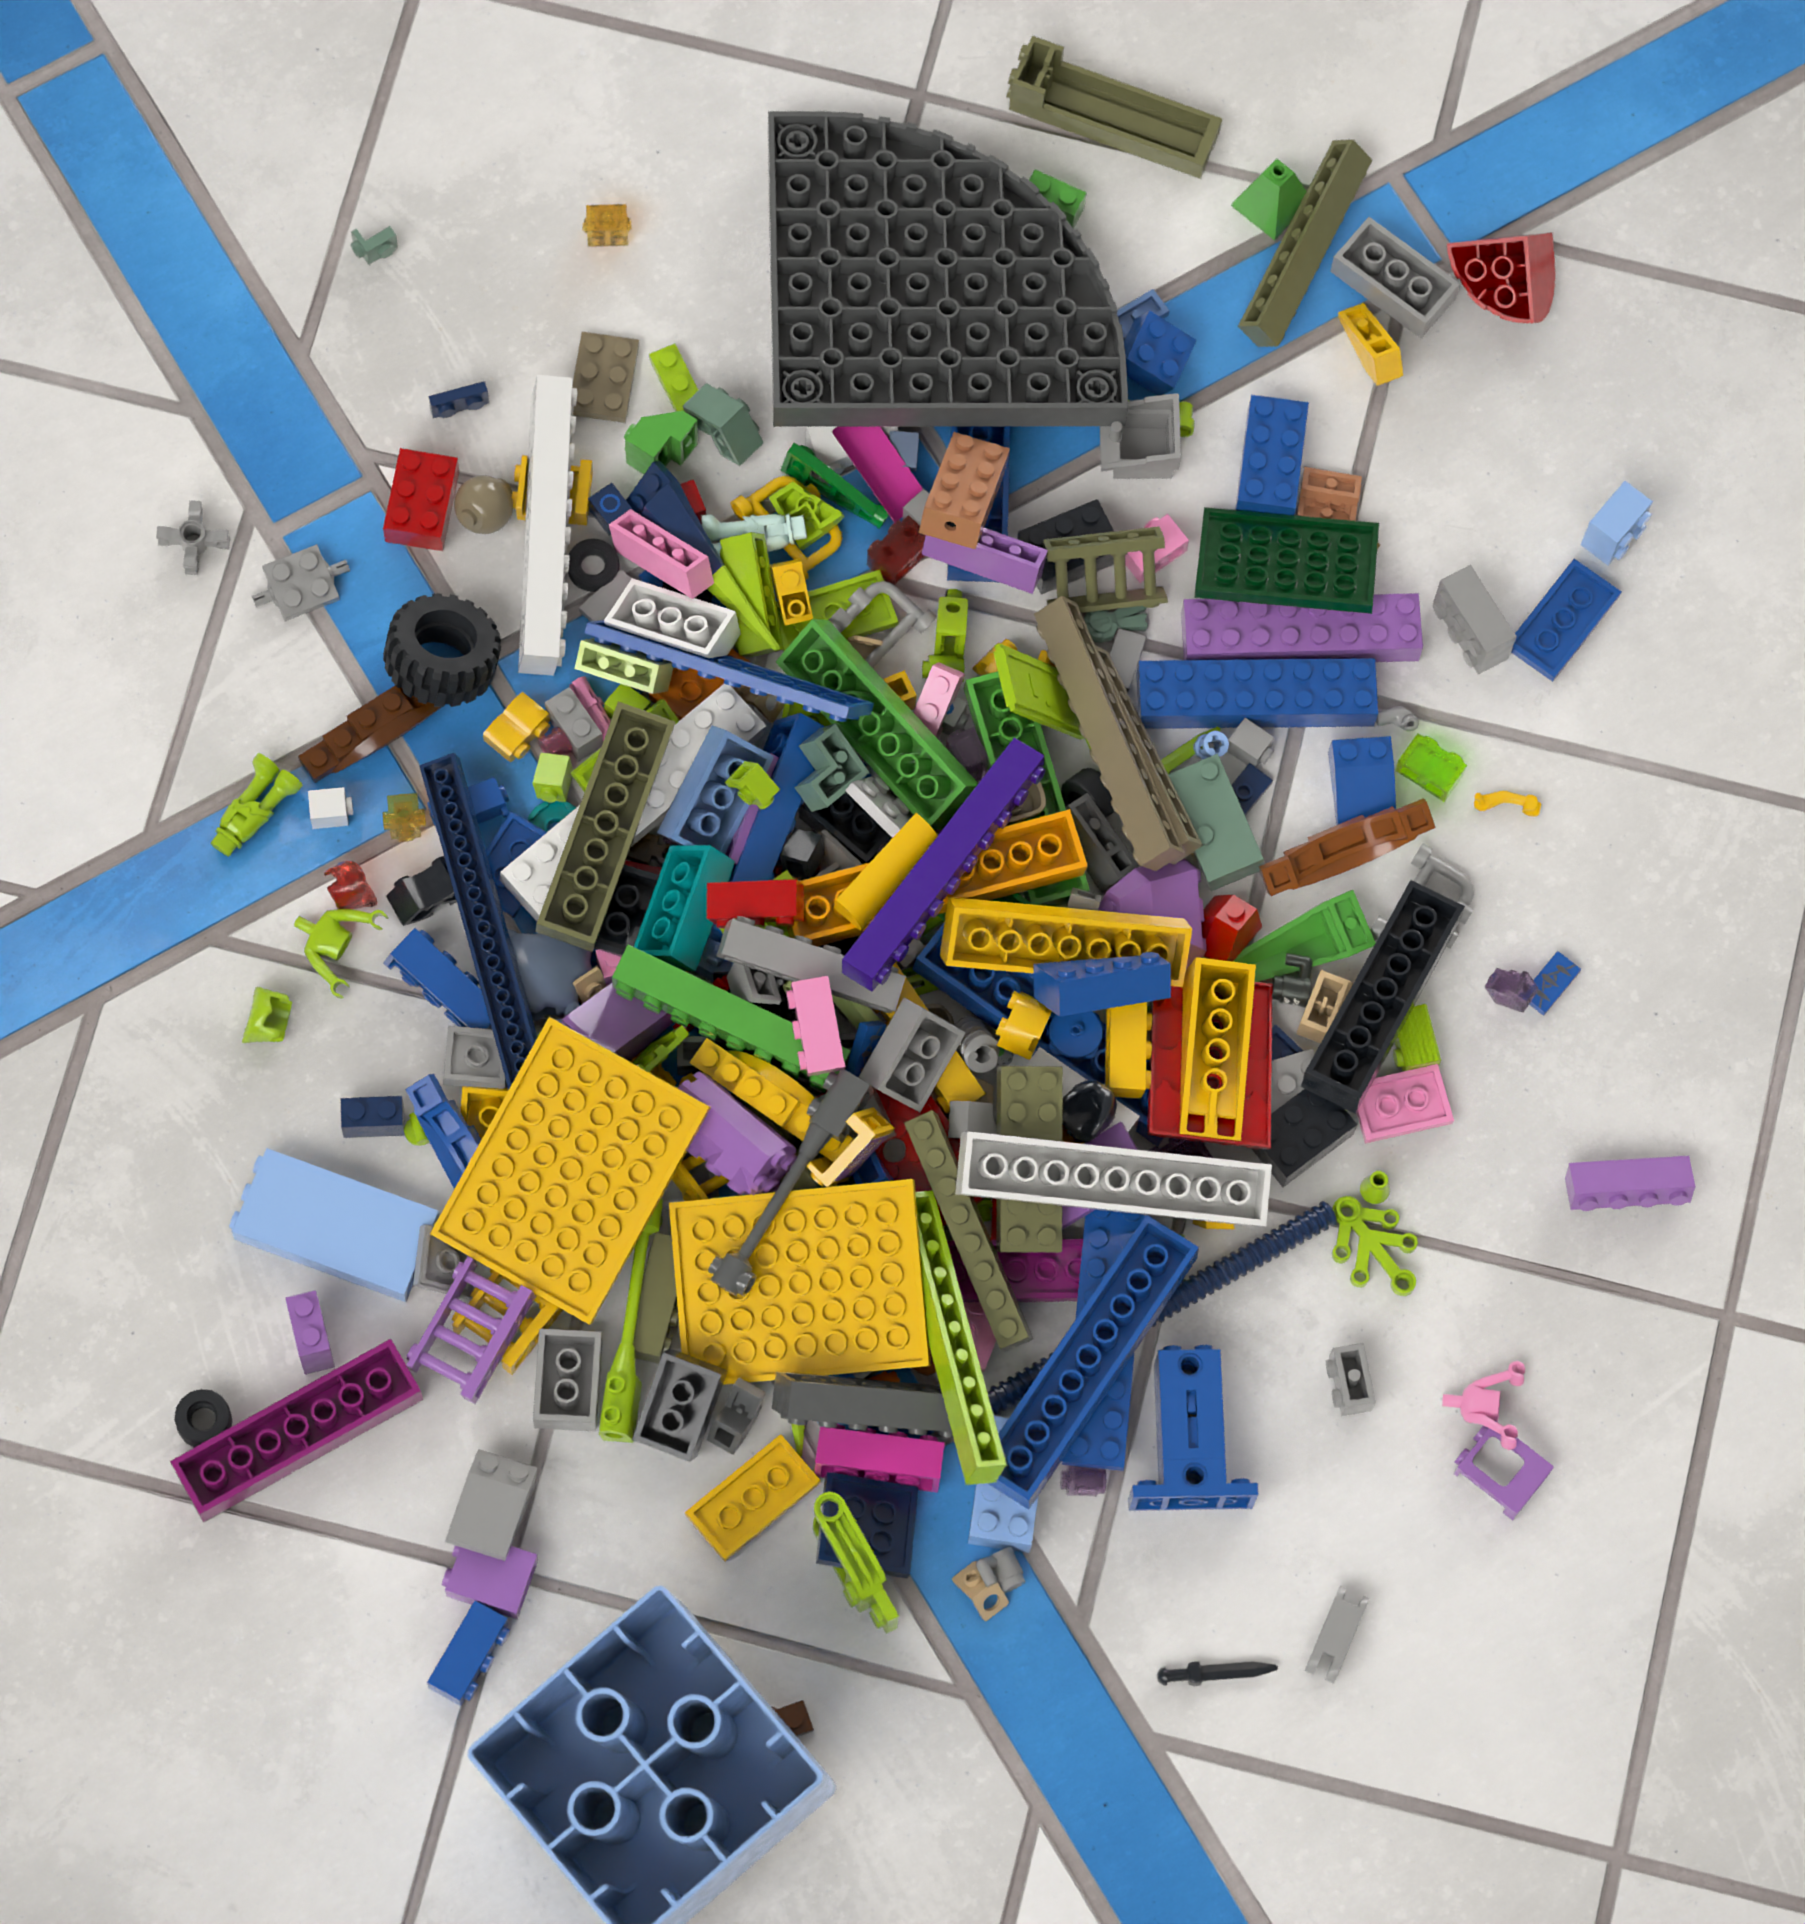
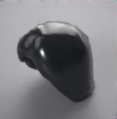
M1086 1080L1075 1085L1063 1097L1062 1122L1064 1127L1070 1130L1077 1140H1082L1084 1143L1095 1139L1115 1119L1117 1102L1114 1092L1098 1081Z

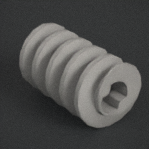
M973 1016L964 1017L956 1022L954 1026L966 1032L956 1051L967 1066L975 1072L982 1073L996 1067L1000 1049L997 1046L998 1042L984 1023Z

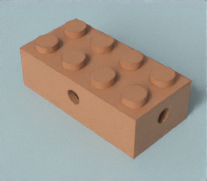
M953 432L924 506L919 533L976 550L1002 482L1010 448Z

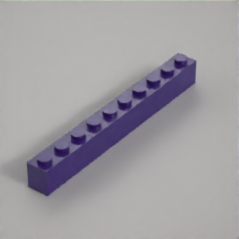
M1013 738L842 959V974L871 992L874 991L878 984L883 985L888 980L894 963L896 961L901 962L905 958L909 950L908 945L913 939L918 940L925 931V923L931 916L936 917L943 907L944 898L948 894L952 895L955 893L964 872L969 873L974 868L978 860V854L982 849L986 851L991 846L995 838L994 834L998 828L1003 829L1008 824L1012 816L1011 811L1016 805L1020 807L1024 803L1033 783L1037 785L1041 781L1046 771L1043 768V754Z

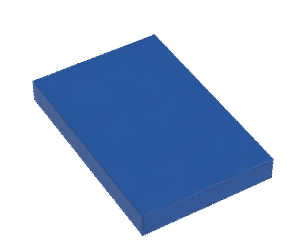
M510 811L486 848V854L502 911L515 918L522 905L502 884L500 872L547 832Z

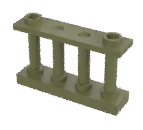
M1159 526L1043 540V549L1048 550L1047 561L1055 563L1057 599L1063 596L1076 602L1081 613L1136 606L1154 608L1161 603H1168V597L1163 586L1156 587L1154 552L1157 549L1165 548L1164 535ZM1140 551L1143 555L1144 588L1127 590L1125 555L1128 552ZM1101 555L1113 556L1115 592L1098 594L1096 558ZM1082 558L1084 559L1086 595L1069 597L1067 562L1070 559ZM1048 599L1047 605L1056 599Z

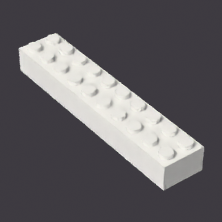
M537 375L531 396L518 673L553 676L556 666H561L562 657L565 655L566 642L565 639L560 638L563 637V629L566 628L567 611L562 610H564L565 601H567L568 583L563 582H565L566 573L569 570V555H566L567 545L570 544L571 527L567 526L572 511V499H569V495L573 485V471H570L571 461L574 459L575 444L572 443V435L575 433L576 416H573V411L577 401V388H572V378Z
M723 684L674 725L670 741L631 847L664 820L712 725L727 730L751 744L764 735L766 724L731 686ZM579 806L500 872L502 884L536 921H538Z
M967 1131L961 1132L955 1194L1264 1227L1267 1221L1272 1165Z

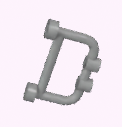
M885 581L875 582L865 591L859 587L848 599L852 603L846 611L840 607L829 619L841 633L879 593L889 595L908 613L884 638L883 645L876 647L865 659L872 668L912 626L922 634L937 618L929 609L924 613L900 589Z
M1422 843L1411 862L1412 865L1421 869L1414 882L1425 886L1432 873L1436 871L1457 883L1462 889V895L1458 903L1465 906L1460 922L1466 924L1474 910L1469 906L1474 896L1473 884L1466 875L1432 856L1431 852L1433 849ZM1380 915L1370 929L1375 941L1378 940L1388 922L1387 919ZM1455 931L1447 945L1450 949L1460 934L1459 932Z

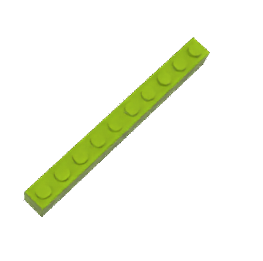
M933 1191L915 1192L927 1338L966 1485L995 1483L1006 1467V1461L936 1198Z

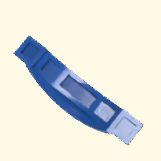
M429 1074L405 1090L414 1105V1113L455 1189L481 1138L474 1125H467L455 1100L447 1099L435 1074Z

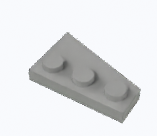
M1313 1049L1272 1061L1271 1113L1304 1090L1301 1085L1304 1073L1315 1054Z

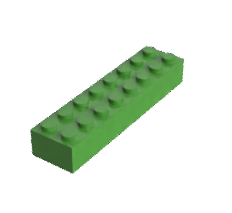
M812 619L776 660V664L786 675L873 702L871 715L860 716L859 720L848 718L847 722L836 721L829 718L830 713L820 712L831 724L837 725L849 744L913 814L918 813L934 830H943L978 785V782L829 620Z
M998 671L965 680L963 690L987 771H989L1013 738L1018 739L1044 755L1043 768L1046 770L1040 781L1046 798L1045 809L1028 820L1066 811L1041 724L1010 712V708L1006 707ZM1084 873L1083 876L1023 891L1025 899L1033 905L1055 907L1068 903L1073 887L1090 892Z
M627 945L612 975V984L617 989L615 992L617 995L630 1001L635 997L644 1002L643 1007L654 1013L660 1014L662 1010L672 1016L671 1020L684 1027L691 1024L699 1028L698 1033L711 1040H715L716 1037L723 1039L727 1042L726 1046L731 1050L740 1052L746 1050L754 1054L755 1057L781 1067L782 1071L792 1079L798 1080L800 1076L810 1081L809 1086L822 1093L826 1092L827 1089L823 1088V1084L830 1073L807 1076V1070L800 1069L797 1052L803 1051L801 1039L795 1040L792 1022L631 945ZM842 1047L844 1063L846 1066L849 1060L850 1050Z

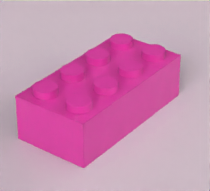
M837 1424V1428L820 1427L815 1474L818 1478H825L827 1472L915 1486L920 1491L938 1493L944 1442H938L937 1437L927 1435L920 1436V1439L907 1438V1434L902 1432H889V1435L876 1434V1430L871 1428L858 1431L845 1430V1426Z

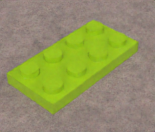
M880 570L808 591L813 619L829 620L840 607L846 611L852 604L848 599L859 587L865 591L873 583L884 581ZM879 593L841 632L847 641L848 637L854 635L864 637L894 628L899 624L890 596L886 593ZM776 601L784 652L811 620L784 626L779 604Z

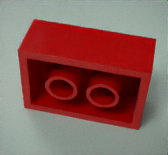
M400 448L383 526L385 542L443 551L460 472L458 457Z

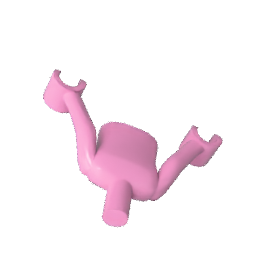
M1519 1361L1512 1362L1507 1371L1493 1374L1471 1383L1464 1389L1462 1396L1443 1394L1442 1406L1460 1408L1461 1415L1466 1422L1480 1424L1501 1435L1502 1447L1513 1450L1517 1445L1515 1439L1518 1436L1517 1428L1513 1425L1502 1426L1497 1423L1501 1391L1486 1390L1484 1388L1509 1380L1514 1386H1521L1524 1383L1523 1374L1525 1373V1366Z

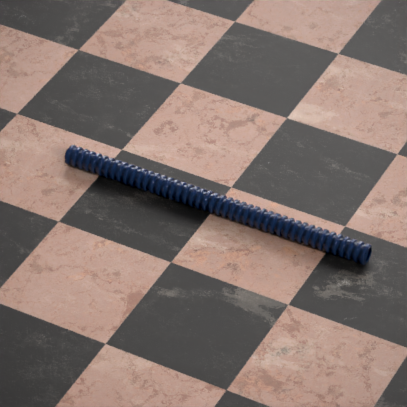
M1322 1201L1319 1203V1207L1313 1206L1310 1212L1308 1210L1304 1211L1303 1216L1297 1215L1294 1221L1288 1220L1287 1225H1279L1278 1230L1273 1228L1270 1231L1271 1234L1264 1233L1262 1239L1257 1237L1254 1239L1253 1244L1248 1242L1246 1248L1239 1247L1237 1253L1234 1251L1230 1252V1257L1223 1256L1221 1262L1218 1260L1214 1261V1266L1207 1265L1205 1271L1200 1269L1197 1271L1196 1276L1194 1274L1189 1275L1188 1280H1182L1152 1327H1155L1158 1321L1160 1323L1164 1322L1165 1317H1173L1174 1312L1180 1313L1181 1308H1189L1190 1303L1196 1304L1199 1298L1205 1299L1206 1294H1214L1215 1289L1221 1290L1222 1285H1230L1231 1280L1237 1281L1240 1275L1242 1277L1246 1276L1247 1271H1255L1256 1266L1262 1267L1263 1262H1271L1272 1257L1278 1258L1280 1253H1287L1288 1248H1296L1297 1243L1299 1245L1303 1244L1304 1239H1312L1313 1234L1319 1235L1321 1233L1320 1230H1328L1329 1225L1334 1227L1337 1224V1218L1333 1209L1328 1203ZM1043 1357L1040 1359V1363L1034 1362L1031 1368L1025 1367L1023 1369L1024 1372L1018 1371L1015 1373V1377L1009 1376L1006 1382L1001 1380L999 1386L993 1385L990 1387V1391H987L993 1415H998L999 1410H1007L1008 1405L1014 1406L1016 1404L1015 1401L1022 1400L1049 1358Z

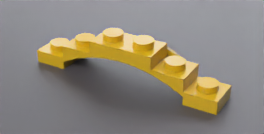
M706 1038L690 1061V1064L703 1073L708 1074L713 1080L803 1141L810 1124L809 1120L812 1117L807 1114V1110L815 1097L798 1082L770 1063L744 1052L724 1050ZM847 1135L843 1143L831 1137L819 1153L834 1162L854 1141V1138Z

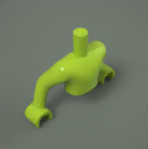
M353 909L327 910L316 924L301 916H298L294 923V927L310 935L305 945L304 953L313 968L330 984L332 994L339 999L344 997L336 993L337 986L340 984H344L349 988L350 986L345 980L338 979L320 956L324 955L338 961L351 941L352 933L340 925L339 922L341 921L371 924L376 930H383V928L375 924V919L378 916H384L386 919H389L381 910H375L372 913Z

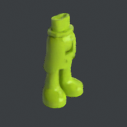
M257 753L252 761L256 772L252 782L238 799H234L231 805L228 806L221 817L220 828L217 827L215 830L217 835L210 842L215 849L227 857L233 853L236 847L241 849L242 843L248 841L261 826L269 821L268 819L274 815L272 810L286 796L296 794L303 786L301 781L293 774L284 769L280 771L272 760L261 753ZM276 778L273 787L261 803L256 802L255 800Z

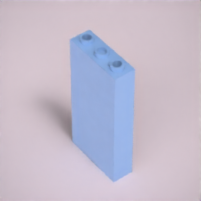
M268 1148L264 1156H258L253 1168V1173L256 1174L252 1184L247 1183L242 1193L241 1200L244 1201L240 1212H234L230 1221L229 1228L232 1229L234 1240L395 1299L407 1301L414 1281L420 1226L425 1224L434 1226L440 1216L438 1210Z

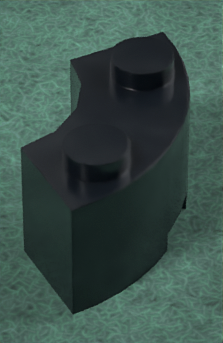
M444 856L435 859L431 863L432 866L412 877L404 876L394 883V888L386 895L403 926L433 916L435 909L442 904L449 903L451 906L457 902Z

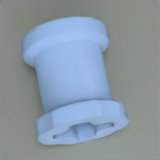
M1220 731L1203 734L1194 742V752L1202 760L1218 754L1219 757L1223 756L1229 747L1227 737ZM1208 743H1213L1214 748H1209Z

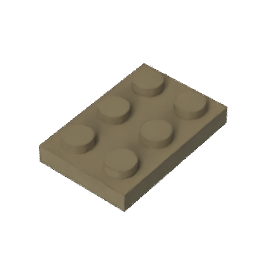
M589 332L581 333L572 388H577L576 406H574L573 416L626 423L639 349L638 339Z

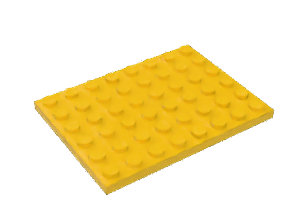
M549 1017L430 1234L520 1286L523 1285L532 1290L534 1294L576 1318L592 1325L711 1107Z
M914 1179L791 1191L748 1259L753 1269L752 1273L757 1275L753 1287L744 1297L740 1294L734 1296L710 1280L713 1274L708 1272V1269L716 1256L724 1258L726 1253L739 1252L775 1192L755 1194L754 1196L742 1195L669 1203L681 1352L728 1370L723 1385L734 1384L739 1377L749 1383L775 1380L776 1372L826 1376L931 1366Z

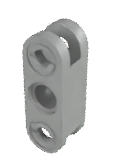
M1342 1586L1337 1591L1305 1668L1306 1672L1314 1675L1323 1653L1333 1657L1325 1680L1334 1683L1369 1601L1368 1597L1363 1596L1358 1606L1343 1600L1346 1588Z

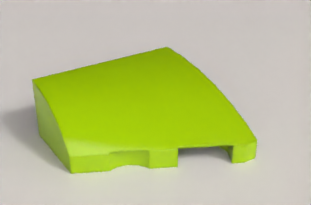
M794 482L769 496L778 515L785 516V519L786 514H790L791 517L804 516L807 538L795 540L798 547L802 550L823 537L844 518L841 511Z

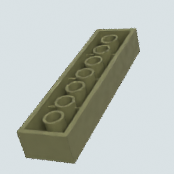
M618 701L539 915L535 932L593 952L670 741L675 721Z

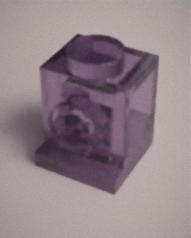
M1499 968L1495 969L1484 986L1495 1004L1524 1013L1539 990L1528 972L1523 971L1520 974L1514 970H1509L1508 972Z

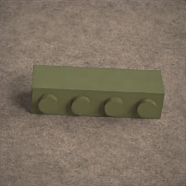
M656 1232L643 1276L633 1346L635 1347L636 1359L659 1364L663 1352L671 1348L673 1339L668 1338L671 1326H677L679 1317L678 1309H676L677 1294L672 1236Z

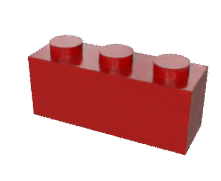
M797 879L707 883V919L716 924L717 928L725 929L727 921L731 919L736 920L737 916L755 921L754 926L764 927L765 922H776L777 926H794V921H804V884Z

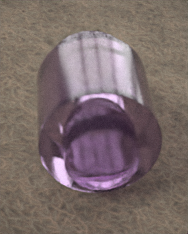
M1067 1465L1066 1471H1061L1060 1488L1066 1490L1067 1496L1097 1497L1098 1494H1105L1106 1470Z

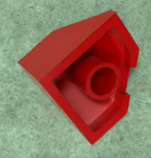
M1234 894L1215 895L1203 909L1204 922H1201L1202 938L1206 939L1207 949L1203 957L1233 962L1262 928L1257 908Z

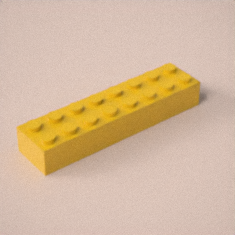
M948 897L940 957L946 966L1034 974L1033 964L1140 956L1142 953L1155 952L1171 963V986L1183 987L1192 928L1184 918Z

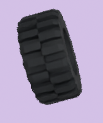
M434 593L432 597H427L426 595L419 596L415 599V602L410 600L403 604L402 608L398 609L393 615L383 653L386 672L392 677L391 681L398 689L402 687L405 695L410 698L412 696L418 698L420 703H434L435 707H444V704H450L451 707L460 706L463 701L467 704L476 700L477 696L483 695L494 679L501 651V636L499 631L496 630V624L492 618H487L488 614L481 607L477 609L474 607V603L468 599L463 601L458 599V596L452 594L449 597L442 596V593ZM431 642L444 643L456 648L464 656L457 658L439 657L426 651L421 645Z

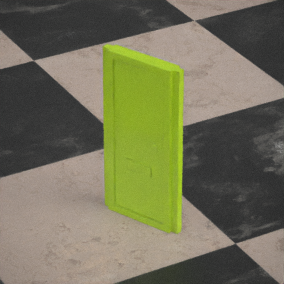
M1003 644L994 645L996 651L993 653L1006 707L1010 708V712L1079 740L1084 739L1079 730V719L1069 707L1068 700L1070 698L1068 693L1058 681L1057 675L1059 672L1057 668Z

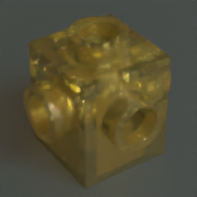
M417 793L387 795L388 811L383 812L384 830H390L391 840L397 839L400 842H409L417 837H421V827H426L425 809H419Z

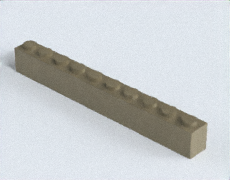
M1061 596L1034 613L1038 623L1036 625L1037 632L1047 644V655L1051 662L1056 665L1059 672L1057 675L1058 681L1067 691L1070 698L1068 700L1069 707L1077 715L1080 722L1079 730L1083 737L1088 740L1091 747L1089 750L1090 756L1099 766L1102 773L1100 775L1101 782L1109 790L1113 799L1111 800V805L1114 811L1120 815L1124 824L1122 831L1133 845L1134 859L1141 867L1157 871L1185 854L1079 607L1076 602Z

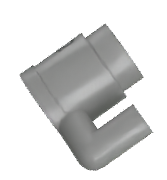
M1007 1547L989 1557L979 1559L976 1563V1567L986 1587H990L998 1582L1003 1593H1007L1026 1582L1022 1575L1024 1572L1012 1547Z

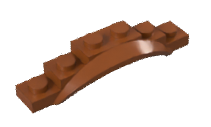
M1422 798L1401 808L1395 809L1390 807L1366 818L1360 815L1307 837L1308 842L1284 851L1283 857L1259 866V870L1268 894L1273 896L1288 889L1295 890L1349 871L1415 840L1418 835L1436 827L1427 801Z

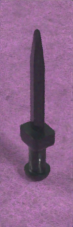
M1200 1661L1190 1662L1187 1668L1166 1670V1667H1162L1157 1672V1680L1167 1686V1682L1188 1681V1684L1191 1686H1201L1202 1681L1261 1676L1278 1670V1666L1260 1662L1200 1666Z

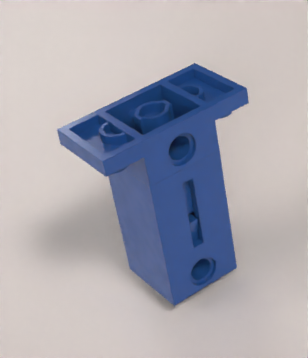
M1177 1345L1163 1347V1350H1158L1154 1363L1158 1485H1156L1154 1480H1142L1137 1482L1138 1485H1132L1128 1497V1510L1253 1509L1258 1497V1483H1250V1479L1245 1478L1233 1479L1231 1483L1226 1481L1221 1349H1213L1211 1345H1198L1194 1347V1350H1182V1347ZM1183 1370L1190 1371L1192 1374H1186ZM1186 1479H1193L1198 1484H1191Z

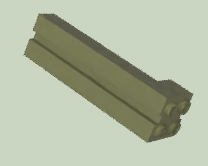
M1033 35L1028 45L1023 44L1018 56V61H1020L1018 68L1012 69L1008 80L1010 86L1006 98L1010 99L1009 110L1201 179L1211 151L1219 136L1223 118L1062 61L1064 47Z

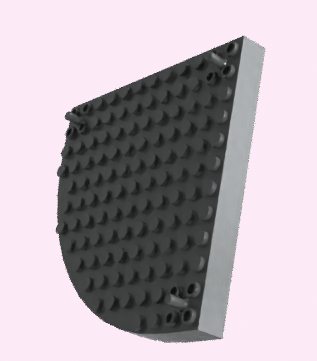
M768 111L773 427L1111 426L1115 421L1120 422L1122 426H1126L1128 413L1126 356L1122 325L1119 323L1117 307L1109 290L1110 286L1101 273L1098 260L1081 239V233L1077 229H1073L1066 220V215L1054 202L1050 203L1039 193V188L1024 176L1020 178L1010 171L1009 166L992 155L987 157L978 152L976 146L970 143L968 146L954 141L953 136L935 129L933 132L917 128V124L907 122L906 125L891 122V118L879 116V119L863 117V113Z

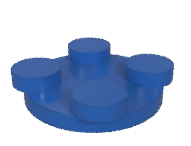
M1090 1011L1060 1017L1053 1012L1049 1026L1050 1052L1055 1056L1064 1055L1069 1058L1093 1059L1098 1053V1046L1102 1039V1025L1099 1015Z

